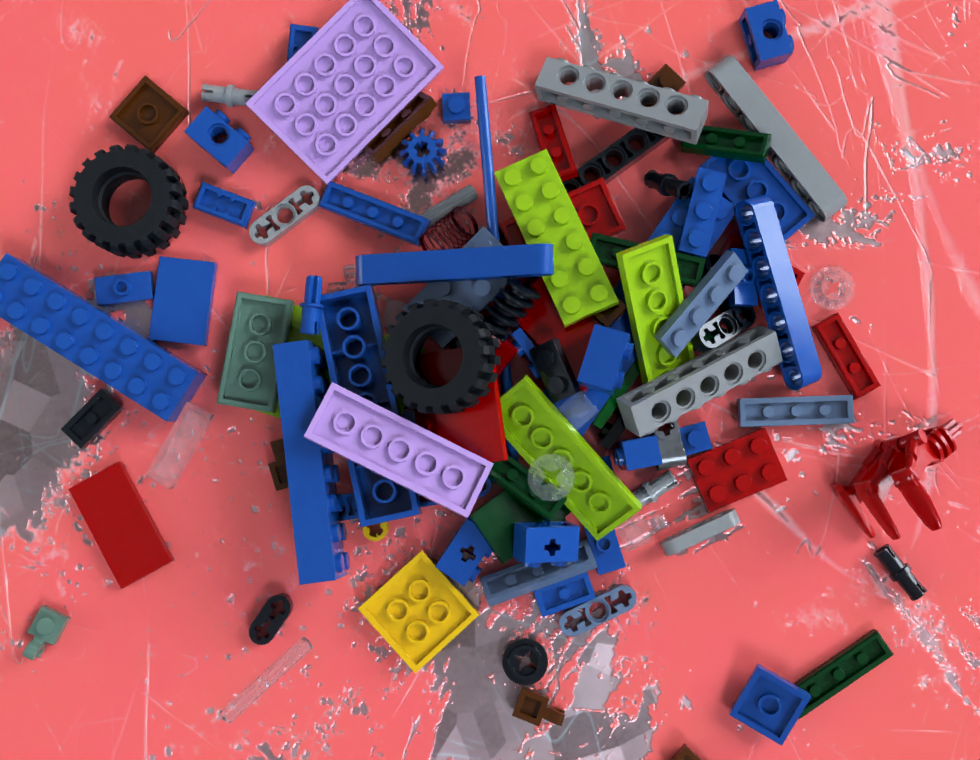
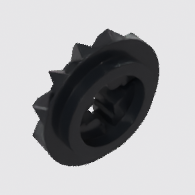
M524 637L512 641L505 649L502 665L505 674L511 681L520 685H531L538 682L546 673L548 657L545 649L536 640ZM531 651L530 661L536 667L526 665L519 672L520 661L515 655L524 657L526 653L528 654Z

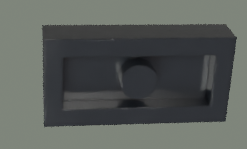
M558 337L529 350L552 403L581 391Z
M101 388L61 430L80 449H85L125 408L106 389Z
M619 406L614 412L618 415L612 424L607 422L597 435L601 438L597 444L605 450H610L625 430Z

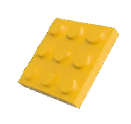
M423 549L358 608L415 674L479 616L476 608L450 579L435 567L436 564Z

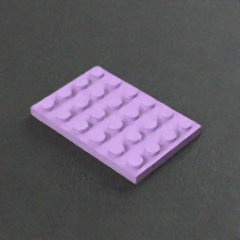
M349 0L245 104L328 185L444 70V66L379 0Z

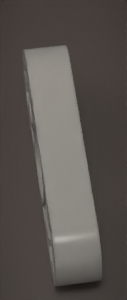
M307 185L298 188L251 224L249 229L251 239L263 247L270 246L319 209L318 205L321 197L317 190ZM304 194L308 196L314 194L311 198L313 203L311 205L307 203L302 204L299 207L302 213L298 214V211L291 203L295 202L299 206L304 201L302 197ZM289 209L293 212V218L289 223L279 222L278 214L281 210ZM271 218L280 228L278 231L274 227L270 228L267 231L268 237L266 239L261 236L257 238L260 234L258 231L260 227L268 229L272 226L269 222Z
M735 508L728 509L663 539L660 544L665 555L670 556L738 525L741 521Z

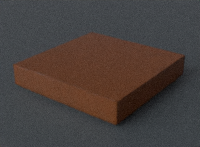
M144 76L109 117L145 148L155 154L187 117L189 112L147 76Z

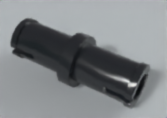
M650 170L645 174V186L657 190L661 195L666 197L672 195L680 200H686L692 193V185L687 181L679 180L673 174H661L655 170Z
M889 544L880 547L874 553V556L890 573L889 578L893 582L897 581L912 601L919 599L927 592V589L923 587L911 572L912 568L910 565L903 563Z

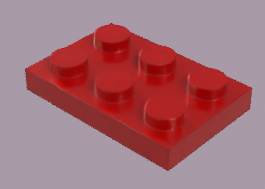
M766 428L758 429L687 459L688 468L707 512H712L787 481Z

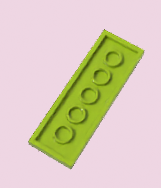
M547 149L494 172L525 243L553 244L554 275L541 277L564 327L566 328L619 304L618 298Z
M668 234L616 253L643 384L695 358L691 340L680 354L674 357L669 355L654 337L684 301L673 237Z
M525 375L500 396L505 438L545 483L567 498L564 503L566 507L597 541L641 510L642 504L528 375Z

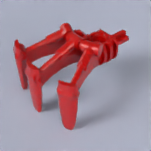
M950 419L943 426L925 430L919 429L889 440L877 439L873 443V449L862 462L863 466L848 486L838 482L832 483L835 495L841 500L869 538H874L876 535L860 505L862 501L891 539L897 540L901 538L897 526L884 505L887 494L893 484L899 489L909 506L925 526L932 531L942 528L941 519L922 484V479L927 466L943 462L944 459L957 450L954 439L962 433L963 425L961 422L956 423L954 419Z

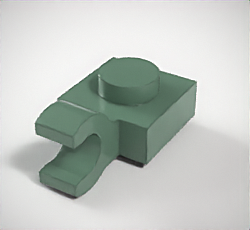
M47 605L41 606L28 630V633L34 635V638L26 646L22 655L30 660H34L35 657L40 658L47 643L51 645L57 644L70 617Z

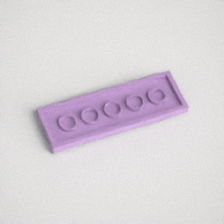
M333 382L304 435V438L465 518L469 517L494 464Z

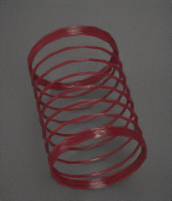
M456 206L444 218L436 222V225H433L427 232L421 234L419 240L424 251L430 250L424 240V235L428 236L432 245L433 243L429 237L436 241L442 250H445L446 248L442 242L433 235L432 230H434L443 242L448 245L449 249L450 247L459 249L479 231L478 224L468 210ZM455 209L463 211L470 218L474 226V234H471L470 227V233L466 232L464 227L463 229L458 224V222L460 224L461 222L454 216ZM445 219H447L450 222L453 229L461 235L462 240L457 238L454 231L445 223ZM441 223L445 224L447 230L450 233L451 231L453 232V236L457 239L458 243L454 242L447 233L445 236L452 241L453 246L449 245L444 236L437 231L436 226L440 227L443 231Z

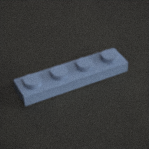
M726 250L654 335L669 355L677 357L747 274L748 270L735 252Z
M853 395L737 399L738 427L854 423Z
M585 539L579 542L578 561L567 562L566 566H553L548 562L541 563L540 567L533 568L523 566L522 562L480 577L488 605L491 607L596 569L597 564L588 541Z

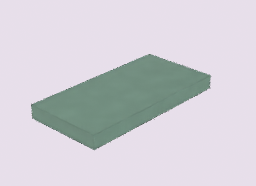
M237 291L217 404L275 413L278 389L273 344L288 342L295 305L294 301Z

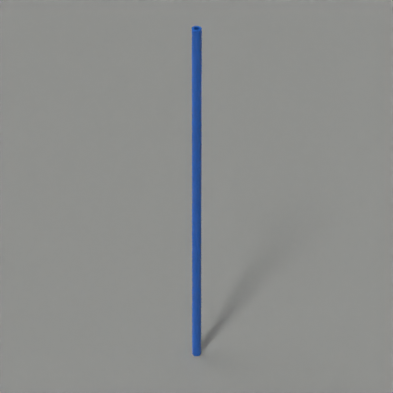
M476 76L474 80L487 229L500 241L486 76ZM500 293V294L497 296V297H499V298H501V299L504 298V296L502 295V293ZM510 362L500 374L502 395L512 387ZM506 439L507 454L519 462L517 450Z

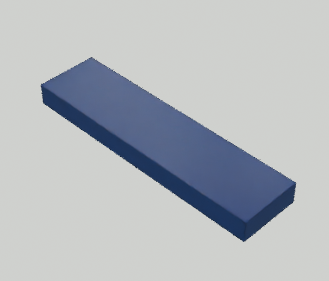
M332 181L327 185L318 205L324 210L417 247L421 245L420 235L427 232L431 223L425 217Z

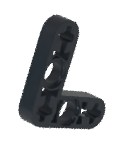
M712 254L705 258L706 261L701 279L709 272L710 267H713L720 259L718 255ZM727 297L719 306L722 314L705 323L691 339L693 347L700 353H707L750 327L756 320V313L753 307L729 306ZM720 321L726 324L728 334L721 330ZM711 333L713 338L705 341L703 337Z

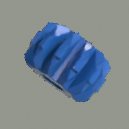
M421 128L419 130L420 136L416 137L413 132H410L409 137L411 141L402 140L401 144L405 149L399 151V156L404 159L402 162L404 168L411 167V175L414 176L421 170L422 177L426 178V170L430 169L431 173L436 175L437 169L435 165L440 167L445 165L441 157L446 156L447 151L441 148L444 144L442 138L435 139L436 134L434 131L425 136V131ZM423 149H426L428 156L423 154L422 158L419 157L418 151L421 150L423 153Z

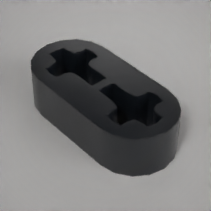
M278 593L267 600L249 628L250 639L255 644L265 645L273 640L293 610V602L288 595ZM282 600L284 602L283 608L286 611H281L276 617H273L272 613L276 608L273 602L278 603ZM268 620L271 622L267 628V632L270 635L260 637L258 635L260 630L257 626H263Z

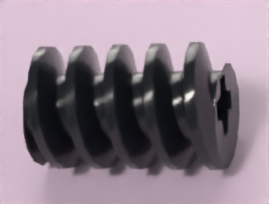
M508 278L507 283L511 289L508 290L501 287L500 292L504 298L501 299L494 296L492 300L497 307L486 306L485 309L490 314L489 317L481 314L484 316L483 321L490 323L494 329L492 335L504 342L506 341L505 336L512 334V327L519 325V318H525L527 315L526 309L533 308V299L539 300L541 298L538 290L522 278H519L517 281Z

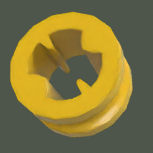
M384 522L380 524V528L383 529L381 535L379 532L376 533V536L372 535V529L368 526L362 527L363 534L368 540L379 541L387 535L389 523Z

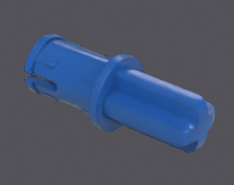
M309 275L306 277L304 303H300V307H302L301 334L319 335L321 309H324V305L320 304L322 277Z

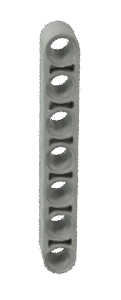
M727 55L705 72L709 85L746 131L772 135V141L767 154L768 159L812 210L818 220L825 222L847 205L848 201L843 191L735 57Z

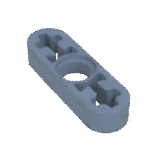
M626 584L615 585L597 594L595 599L564 610L558 620L560 629L567 636H578L631 610L636 604V593ZM621 590L625 594L630 593V596L627 597L628 603L623 605L619 601L612 604L616 610L611 612L610 605L604 598L609 596L610 600L613 601L619 597L618 592ZM595 602H601L605 606V613L600 618H594L589 613L590 606ZM584 608V613L590 621L589 623L585 624L584 619L576 622L577 628L573 630L570 626H564L567 623V616L572 615L576 619L582 616L579 610Z

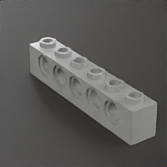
M547 57L535 83L536 95L539 101L694 145L698 142L708 116L709 101L698 95H686L676 92L669 87L660 88L649 85L643 80H631L617 73H605L595 70L588 65L572 64L562 58L554 59ZM594 89H599L597 92H591ZM622 96L627 97L625 99H617ZM653 104L651 107H645L644 105ZM674 111L681 112L678 115L671 114Z
M757 325L724 342L713 350L703 353L616 398L625 428L638 437L650 435L662 425L674 422L679 416L691 410L699 409L709 400L725 395L728 390L738 385L746 384L756 375L770 371L773 366L783 362L776 331Z

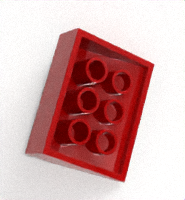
M462 347L420 355L421 368L425 377L432 384L438 386L446 385L455 378L460 370L463 359ZM496 365L494 367V373H497ZM496 379V382H489L488 387L491 391L486 397H479L477 405L472 408H465L463 412L425 414L414 409L416 425L490 462L508 460L498 379Z

